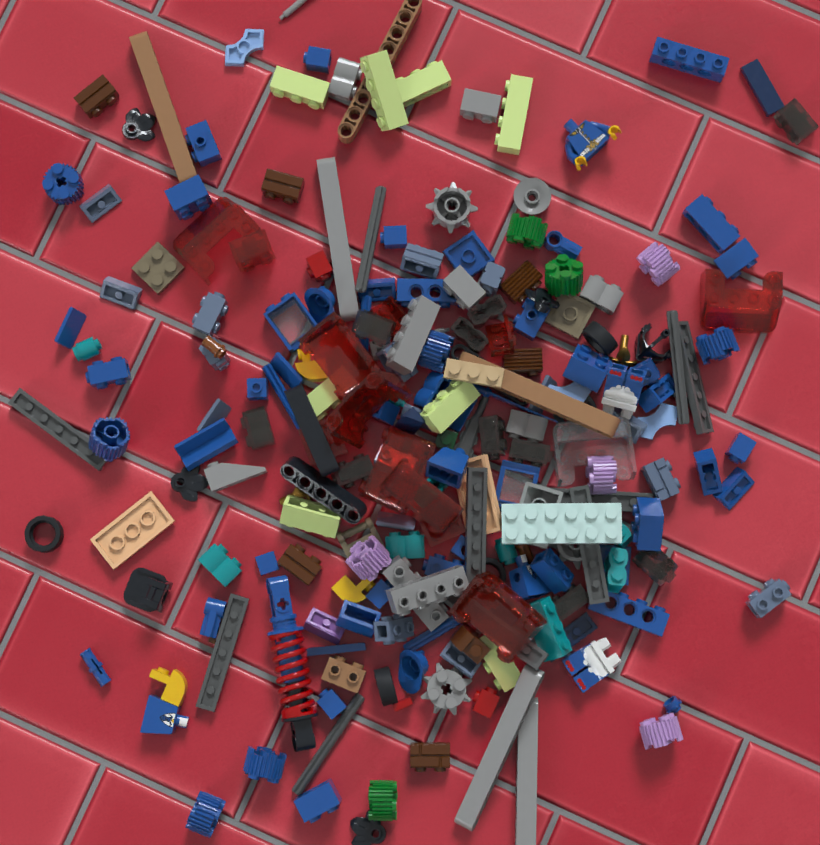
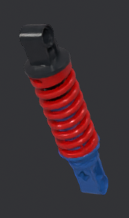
M283 575L266 578V588L272 612V618H269V620L272 622L273 630L268 632L267 636L269 641L272 642L271 652L278 655L272 659L273 663L279 664L274 669V672L281 674V677L276 679V683L285 684V687L278 689V694L287 695V697L280 699L279 703L280 705H289V708L284 707L281 711V722H290L292 744L295 752L316 748V741L311 718L318 716V712L314 707H311L315 704V700L313 698H305L313 694V689L304 688L312 682L311 678L305 677L310 672V669L303 667L308 662V658L301 657V654L306 652V648L299 645L305 640L302 636L304 627L297 626L295 619L297 615L292 610L288 577ZM284 602L285 605L281 608L277 606V603Z

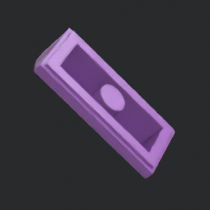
M314 607L304 624V630L336 645L339 644L345 631L344 628L335 625L337 618Z

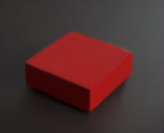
M411 696L399 700L398 703L392 704L394 711L398 712L411 706L413 701Z

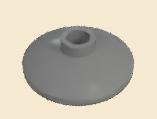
M538 178L524 179L514 190L515 205L525 214H540L548 208L551 202L550 188L544 181ZM533 195L535 200L530 201L528 197Z

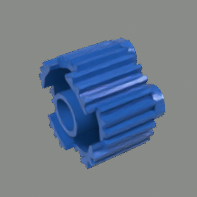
M56 163L51 166V169H48V172H45L46 176H43L45 179L42 182L43 188L56 204H72L73 201L76 202L80 200V197H83V179L72 166Z
M722 326L714 329V333L711 335L703 334L696 337L697 342L695 344L704 365L710 364L711 359L723 360L730 357L732 351H740L732 329Z
M430 330L420 353L418 365L442 373L446 366L447 358L450 357V346H453L455 337Z
M108 417L106 419L99 418V420L94 422L90 433L89 449L93 450L92 452L96 453V456L99 455V458L103 457L106 462H112L117 457L120 458L126 452L130 440L127 422L124 423V420H120V417L114 419L112 417L110 419Z
M248 746L243 771L245 774H248V778L260 780V777L267 778L268 782L279 783V779L282 778L287 754L280 752V755H277L270 748L257 746V750H255L252 746Z
M200 791L185 827L211 838L226 801L207 792Z

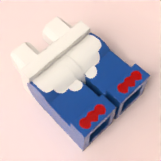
M611 362L608 367L601 401L603 411L613 415L615 407L621 408L620 417L630 419L633 412L636 411L647 371L630 367L626 384L623 386L628 366Z
M606 637L597 641H591L561 660L570 675L573 676L572 678L582 693L614 672V668L622 662L616 652L609 657H606L603 651L611 647Z

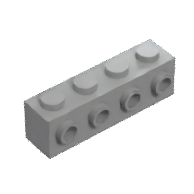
M423 295L415 299L413 298L409 302V311L401 320L400 324L402 327L394 336L393 341L395 343L387 352L386 357L388 359L385 365L404 376L413 372L441 306Z
M399 555L392 559L389 566L381 570L394 587L422 578L418 572H412L410 569L412 564L406 557L401 558ZM434 601L428 603L429 607L413 609L431 632L449 618L446 613L449 609L443 602L436 603Z
M456 565L385 591L392 613L404 616L410 614V610L414 608L420 610L429 607L428 603L434 601L440 603L446 601L448 596L453 595L456 597L463 595L465 590L470 589L464 567Z

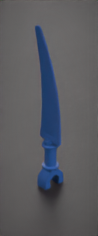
M473 384L483 397H493L521 410L558 423L554 419L493 393L489 387L485 388L481 385Z

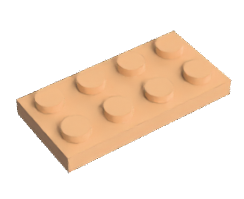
M488 454L469 458L467 467L488 468L486 535L502 531V517ZM467 471L460 488L457 489L465 528Z
M150 491L90 540L112 569L115 570L176 521L154 493Z

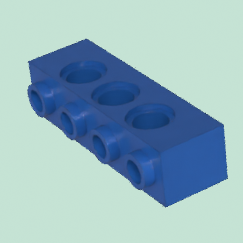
M657 36L649 62L720 83L725 75L730 58Z
M397 278V305H401L403 308H408L409 302L414 298L411 296L413 290H419L422 293L421 295L441 306L440 308H450V305L458 304L456 303L457 299L451 298L443 289V279ZM432 290H438L440 292V296L438 298H433L430 296V292Z
M608 592L609 597L615 600V606L611 609L606 606L605 602L592 605L588 603L586 609L661 637L670 614L665 613V608L656 605L654 608L647 606L648 602L638 598L636 601L628 599L630 595L622 592L618 594ZM627 604L633 607L631 615L624 613V607ZM645 611L651 613L652 618L649 622H645L642 619V614Z

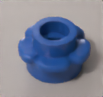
M676 696L670 697L663 704L666 713H677L681 709L680 704L682 701L678 700Z

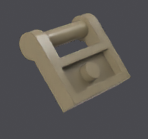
M370 516L365 518L364 522L342 533L340 531L336 535L347 558L351 556L350 548L356 542H365L371 535L375 536L384 546ZM367 528L370 529V534L347 545L345 539Z

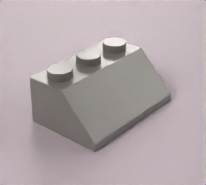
M526 481L519 504L561 503L564 492ZM529 544L542 549H547L548 544Z

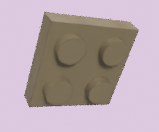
M157 242L131 269L160 295L186 268Z
M561 294L556 299L560 307L558 309L552 308L544 322L578 340L596 305L577 295Z

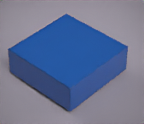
M274 551L255 557L261 576L280 570Z

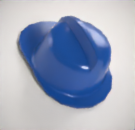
M325 286L307 289L304 299L311 316L320 328L327 330L332 328L336 323L334 311L335 296Z
M406 649L400 653L398 679L403 690L414 694L420 690L422 677L428 671L429 664L423 650L412 652Z

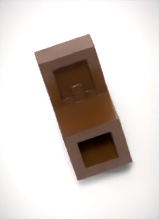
M463 622L452 634L450 640L457 649L464 652L478 665L491 648L477 637L479 634L466 622Z

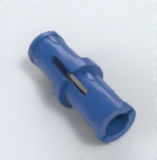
M91 648L80 654L89 667V673L94 675L101 687L111 681V678H109L102 667L103 663L97 660Z

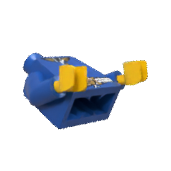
M570 119L563 126L570 133L565 140L566 157L580 171V165L588 166L587 162L608 144L609 136L613 140H617L615 133H622L619 126H608L584 120L578 126Z

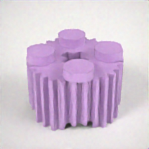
M654 242L642 251L636 259L640 263L639 268L645 275L649 273L652 276L651 280L659 287L680 270V265L677 261L673 262L672 257L669 255L671 254L670 251L663 244L658 246V243Z
M611 455L587 456L585 476L589 478L587 485H589L590 494L616 493L617 484H613V482L616 481L617 464L614 457Z
M371 535L365 542H356L350 548L351 556L345 561L360 579H368L369 581L375 580L379 571L389 566L392 561L389 551L375 536Z
M673 712L658 717L659 720L653 717L639 722V730L645 750L652 748V745L654 748L669 745L672 741H675L674 739L677 742L683 740L677 716H674Z

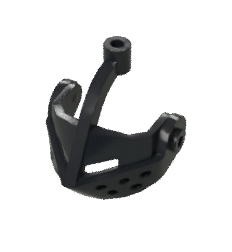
M649 323L641 328L636 337V359L644 361L651 357L655 364L662 363L667 358H671L670 350L663 355L656 353L652 348L662 339H666L670 335V331L668 329L663 330L660 337L649 346L645 340V334L652 328Z

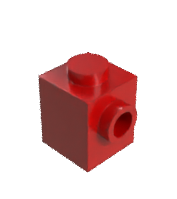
M323 250L306 258L309 265L306 269L311 279L315 277L317 282H325L334 274Z
M488 686L486 690L483 688L480 691L477 690L472 699L475 702L472 710L491 719L500 699V696L496 695L498 691Z

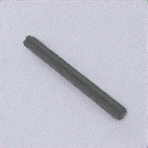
M378 186L375 189L355 290L360 293H364L367 290L387 191L383 186Z
M671 310L666 312L668 330L670 331L669 344L677 417L679 424H688L690 421L678 312Z
M355 694L293 786L292 791L295 794L301 795L365 700L361 694Z

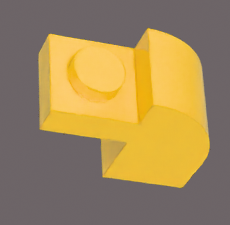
M308 342L300 343L301 349H297L298 358L302 362L295 363L299 374L310 382L325 381L329 377L326 359L311 361Z
M344 575L331 589L342 600L358 603L367 598L362 592L364 590L368 592L375 583L368 579H363L356 586L347 575Z
M162 667L152 669L149 677L167 684L161 699L178 707L181 706L188 689L187 680L183 673L174 669L171 675H169L170 671Z

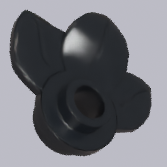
M134 108L126 114V123L122 127V133L127 139H139L146 142L155 138L154 132L150 130L156 121L154 115H141L138 108Z
M537 288L536 291L525 289L524 291L526 296L535 302V309L540 312L547 313L552 308L558 309L560 307L559 302L552 299L551 294H548V291L543 288Z
M200 465L190 471L184 466L181 473H177L171 478L170 484L172 489L180 492L183 499L187 501H197V492L204 490L209 485L208 480L201 474H198ZM182 479L184 484L178 485L177 480Z
M368 811L366 818L356 817L350 821L352 830L357 834L351 842L352 845L380 844L385 840L386 829L381 825V821L369 820ZM378 830L379 836L375 838L373 832Z

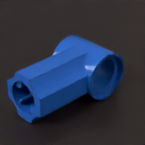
M559 231L549 232L544 239V247L548 251L566 254L569 259L573 258L575 260L582 249L578 244L563 237ZM550 237L556 238L557 241H558V244H557V245L551 244V243L549 242V238H550Z
M211 597L207 598L200 635L217 638L221 619H223L227 607L226 601Z

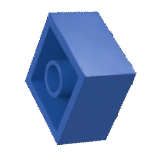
M199 174L164 191L179 220L190 219L194 213L206 211L213 204Z
M577 344L562 376L597 393L607 375L608 367L612 360L603 353L598 354L592 351L587 345Z
M637 497L636 504L632 505V516H634V521H631L630 524L632 542L636 543L637 550L661 551L664 513L660 498Z
M330 778L297 796L293 802L304 823L307 821L313 823L321 818L322 813L327 811L330 814L337 810L342 798Z

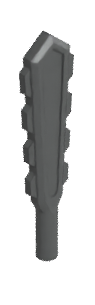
M482 396L475 414L466 421L464 425L466 429L461 431L460 441L455 444L453 450L462 448L466 455L472 458L474 452L472 448L477 444V434L482 430L481 417L489 398Z

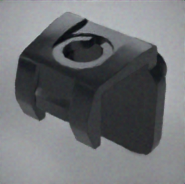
M136 568L131 573L124 591V600L127 604L147 612L158 611L162 613L164 603L173 583L167 581L165 576L145 568Z

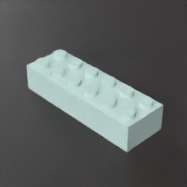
M621 503L501 504L502 545L622 543Z

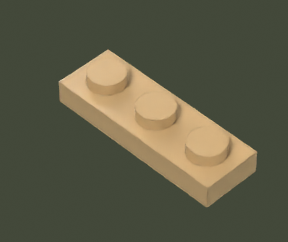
M447 358L443 378L501 389L505 368Z

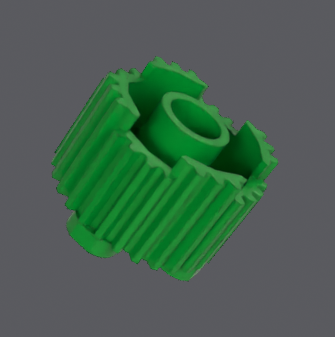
M513 213L506 234V242L523 244V248L534 250V247L541 248L548 224H543L542 219L529 215V217L522 218L519 217L520 214Z
M559 254L555 260L552 259V261L545 265V287L548 289V294L560 297L561 294L576 296V294L581 292V287L583 286L582 262L576 259L573 260V258L569 259L566 254Z
M370 780L368 795L369 820H397V781Z

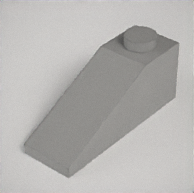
M218 461L208 464V468L204 469L212 492L220 491L267 473L265 467L230 463L219 464Z

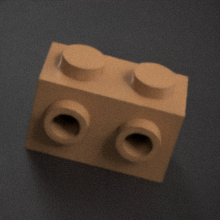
M336 654L334 657L330 656L321 679L358 693L366 674V670L363 669L364 665L353 662L351 665L345 662L346 658Z

